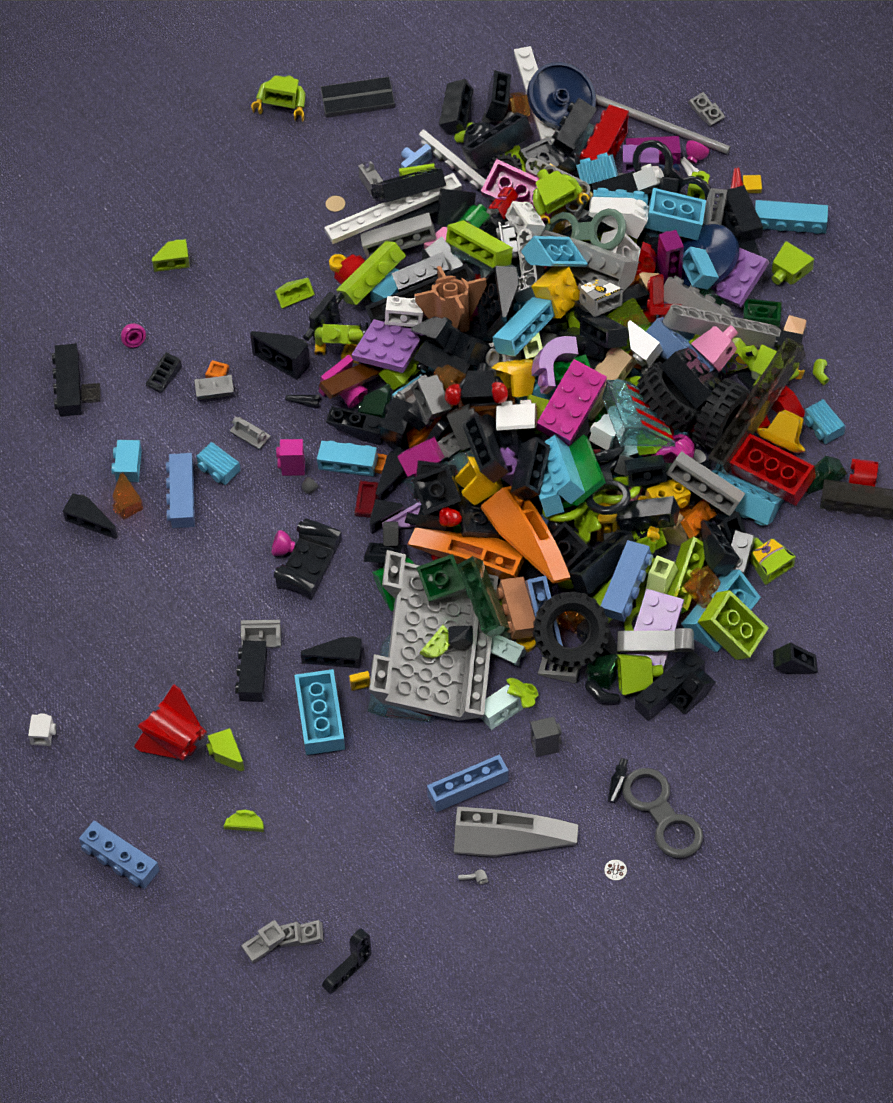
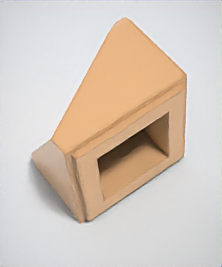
M789 315L784 331L804 334L807 321Z

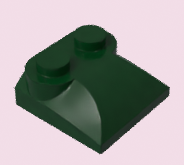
M746 299L743 319L771 324L779 328L782 302Z
M453 554L416 567L429 603L450 596L458 597L466 591Z

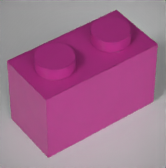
M435 437L402 452L397 457L407 476L414 474L416 477L418 460L441 463L440 461L445 456Z
M280 439V447H276V457L278 458V468H281L282 476L305 475L303 439Z

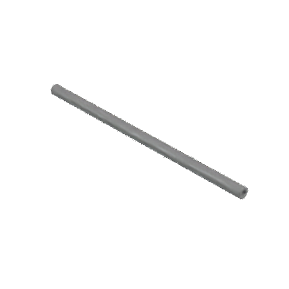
M596 94V104L607 108L610 104L628 110L629 117L688 140L699 142L728 155L731 146Z

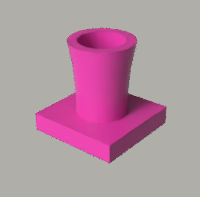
M347 355L323 374L320 382L352 368L353 359L351 356ZM359 385L340 394V396L349 408H353L365 398L368 390ZM319 387V393L324 397L326 394Z

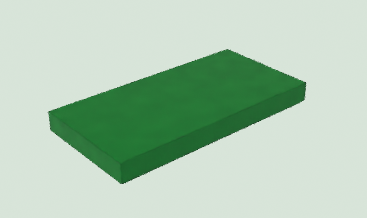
M582 435L569 446L585 493L573 502L576 506L606 483L590 441L585 435Z

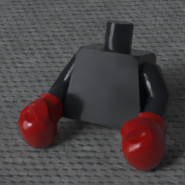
M479 363L477 371H468L466 378H463L459 384L450 385L446 389L445 400L447 404L453 406L459 404L460 399H462L464 405L470 404V407L495 406L507 400L508 389L502 379L495 375L493 370H488L489 365L487 363Z
M422 505L418 514L407 512L405 523L415 525V528L447 531V527L456 526L462 521L461 514L450 507H444L425 515ZM431 554L433 561L441 558Z

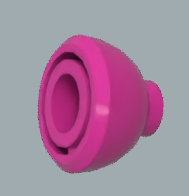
M690 140L686 143L687 160L696 164L697 161L703 160L710 152L706 146L699 142Z
M128 324L122 329L121 340L128 348H136L146 339L145 329L138 324Z
M282 530L277 531L272 545V555L282 556L288 552L292 553L295 542L291 541L290 536Z

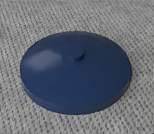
M565 62L545 64L534 73L529 81L527 98L530 108L536 117L549 127L560 129L561 125H559V122L564 115H568L569 112L566 111L571 102L575 103L578 98L593 107L596 105V94L592 82L582 70L572 64Z
M718 224L702 225L698 240L682 237L681 241L684 246V252L689 247L706 250L719 277L712 286L726 278L735 267L739 257V244L728 228ZM682 266L681 279L684 280L685 285L690 287L691 283Z

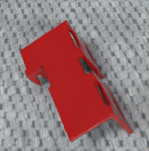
M504 187L498 194V197L507 198L505 200L495 199L488 208L498 209L503 219L506 218L505 215L511 203L518 197L513 187Z

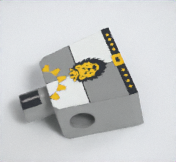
M596 279L591 282L582 280L578 285L580 290L579 301L594 317L622 305L623 289L603 279Z

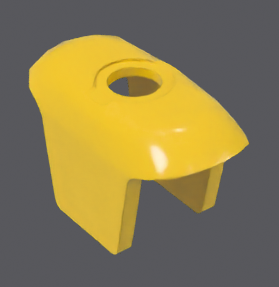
M522 359L498 362L491 367L496 370V375L502 379L506 387L512 389L513 397L532 395L536 377L532 376L531 372L534 360Z
M783 410L777 414L768 428H756L760 437L794 453L806 451L799 442L804 419L796 414Z
M467 456L469 461L455 476V481L464 488L461 492L462 495L472 504L477 505L503 488V484L500 479L495 483L489 480L480 472L475 457Z

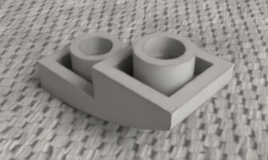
M704 92L688 102L696 114L709 126L725 118L716 103L712 104Z
M319 920L301 925L298 922L280 926L286 935V938L279 944L281 947L323 942L322 922Z

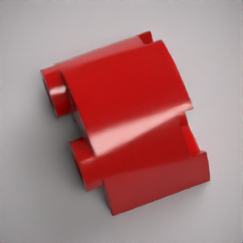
M643 242L638 260L641 263H638L636 275L642 272L654 273L657 265V254H655L651 245Z
M352 254L340 263L342 267L339 272L335 271L334 278L342 284L366 260L361 255L355 256Z
M852 458L851 470H854V474H850L848 484L852 486L851 493L874 496L878 462Z

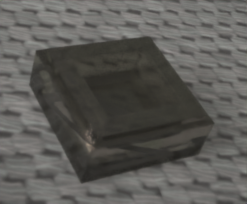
M100 383L81 384L82 403L101 402Z

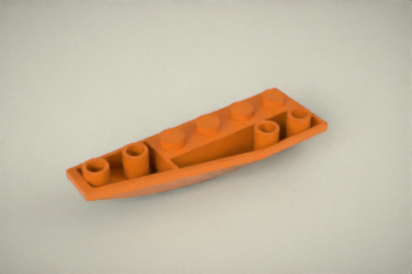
M512 486L501 488L481 505L482 511L497 532L552 583L570 580V574L554 538L529 499L526 501L520 499L510 492Z
M415 528L408 542V546L441 558L453 554L457 564L482 573L498 576L501 580L517 578L526 560L512 545L499 538L462 536L458 532Z

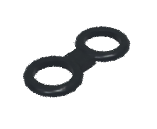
M648 140L636 147L632 159L635 172L642 170L640 163L642 152L646 148H656L665 157V167L662 171L664 177L679 180L677 193L680 194L682 188L687 184H696L704 191L705 200H707L711 187L700 177H683L674 169L672 153L665 144L656 140Z
M590 442L593 450H605L597 444ZM619 455L608 463L599 466L606 483L585 499L588 508L597 514L613 515L619 513L631 501V493L628 487L619 481H614L611 470L616 467ZM604 489H615L623 495L621 501L612 506L598 505L593 500V497Z

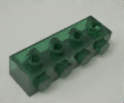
M472 556L457 564L466 593L480 622L482 632L494 638L508 631L510 627L483 560Z

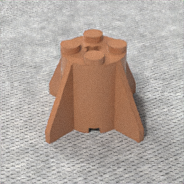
M437 266L438 279L436 284L432 285V290L414 294L415 302L428 319L434 316L439 318L446 317L452 321L453 327L461 332H467L470 329L472 314L487 286L486 278L468 282L463 278L458 280L456 276H446L441 266Z

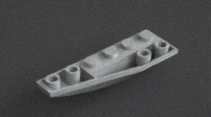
M543 230L541 236L568 237L548 230ZM570 237L588 263L586 267L567 266L570 267L572 274L579 280L591 282L596 279H603L622 288L623 292L634 281L639 262Z
M457 807L454 854L497 857L577 845L578 825L520 812Z

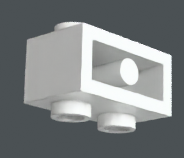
M513 201L505 215L508 221H512V224L515 225L517 234L520 230L528 228L535 236H540L546 226L533 208V205L529 202Z
M387 296L385 325L414 327L422 323L423 311L417 305L414 298Z

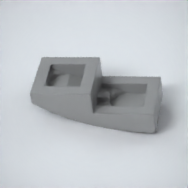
M274 920L258 930V935L242 944L241 947L254 964L286 938V935Z

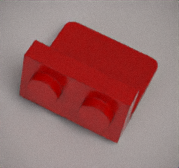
M658 274L650 277V280L647 282V290L650 291L647 308L650 310V315H659V318L666 316L673 304H664L663 274Z

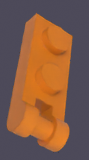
M704 499L700 500L680 522L689 539L695 537L701 531L702 520L709 522L713 516L717 515L715 510L711 509L710 503Z

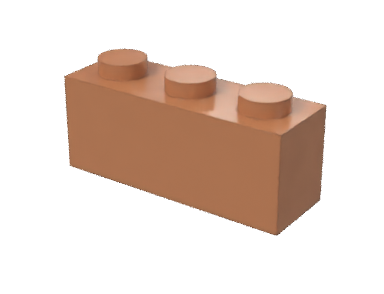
M517 577L501 580L499 587L496 589L497 598L501 599V612L506 617L507 633H510L512 640L534 637L533 621L535 616L524 578Z

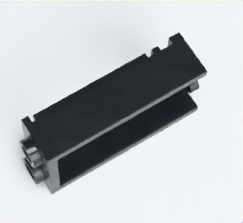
M430 167L426 168V170L416 171L376 184L373 183L371 184V195L376 202L387 203L446 186L442 168Z

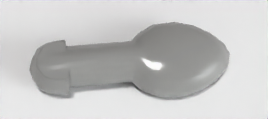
M492 348L486 354V363L489 365L488 370H493L496 375V370L491 367L499 362L500 357L499 353Z

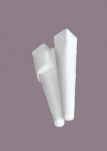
M685 157L680 159L688 176H691L692 172L699 171Z

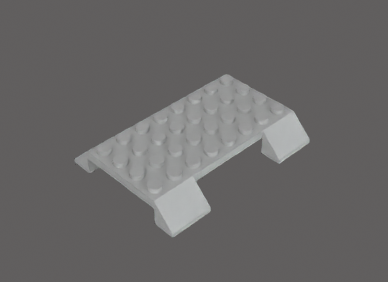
M387 550L382 587L395 598L388 657L373 655L369 692L382 704L457 721L483 717L498 576L480 572L474 579L461 575L466 591L458 597L450 596L429 603L416 568L419 565L405 562L406 554ZM442 625L447 630L451 626H473V644L459 649L449 645L447 651L442 656L436 658H428L419 654Z

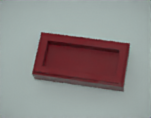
M360 481L355 516L371 517L378 482Z

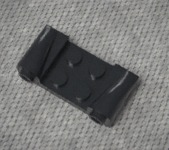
M305 518L297 526L299 539L286 565L282 564L276 568L274 578H276V588L291 589L312 600L342 540V533L333 527Z

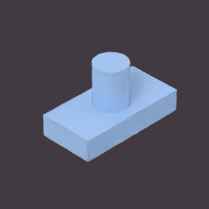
M425 144L415 153L408 147L403 149L401 156L406 160L401 163V168L425 165L432 159L431 147Z

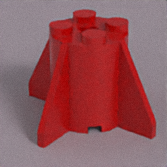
M174 684L164 700L158 705L160 709L153 711L148 719L138 725L143 733L134 747L140 752L177 758L184 761L188 755L191 756L197 749L195 744L198 740L201 741L207 731L199 724L181 689Z

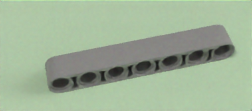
M677 304L671 305L663 319L664 325L670 329L703 335L714 326L724 332L731 325L738 332L734 338H741L746 345L761 347L763 344L771 349L774 348L776 337H780L781 329L771 324Z

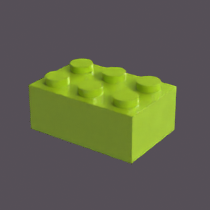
M730 590L716 592L698 620V623L736 660L750 658L768 630V627Z

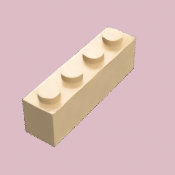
M619 347L609 349L604 361L595 368L596 371L607 376V381L588 414L590 421L595 419L638 362Z

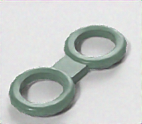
M611 208L601 210L594 216L591 222L581 223L571 213L561 212L555 214L550 219V224L547 223L545 226V230L552 232L557 223L562 220H568L572 226L571 238L583 242H591L592 245L606 250L616 248L623 240L626 232V220L622 213ZM613 216L618 223L617 234L610 242L601 243L597 237L598 225L605 217Z

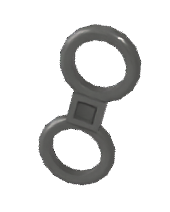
M640 768L632 771L626 777L623 784V796L632 808L648 811L658 826L655 830V840L659 849L673 858H685L693 855L699 850L703 842L702 829L699 823L692 817L676 814L667 802L670 795V785L666 777L661 772L652 768ZM641 777H651L660 783L662 792L655 801L641 802L630 791L632 783ZM683 823L693 830L695 839L689 847L675 849L665 842L663 838L665 829L671 824Z

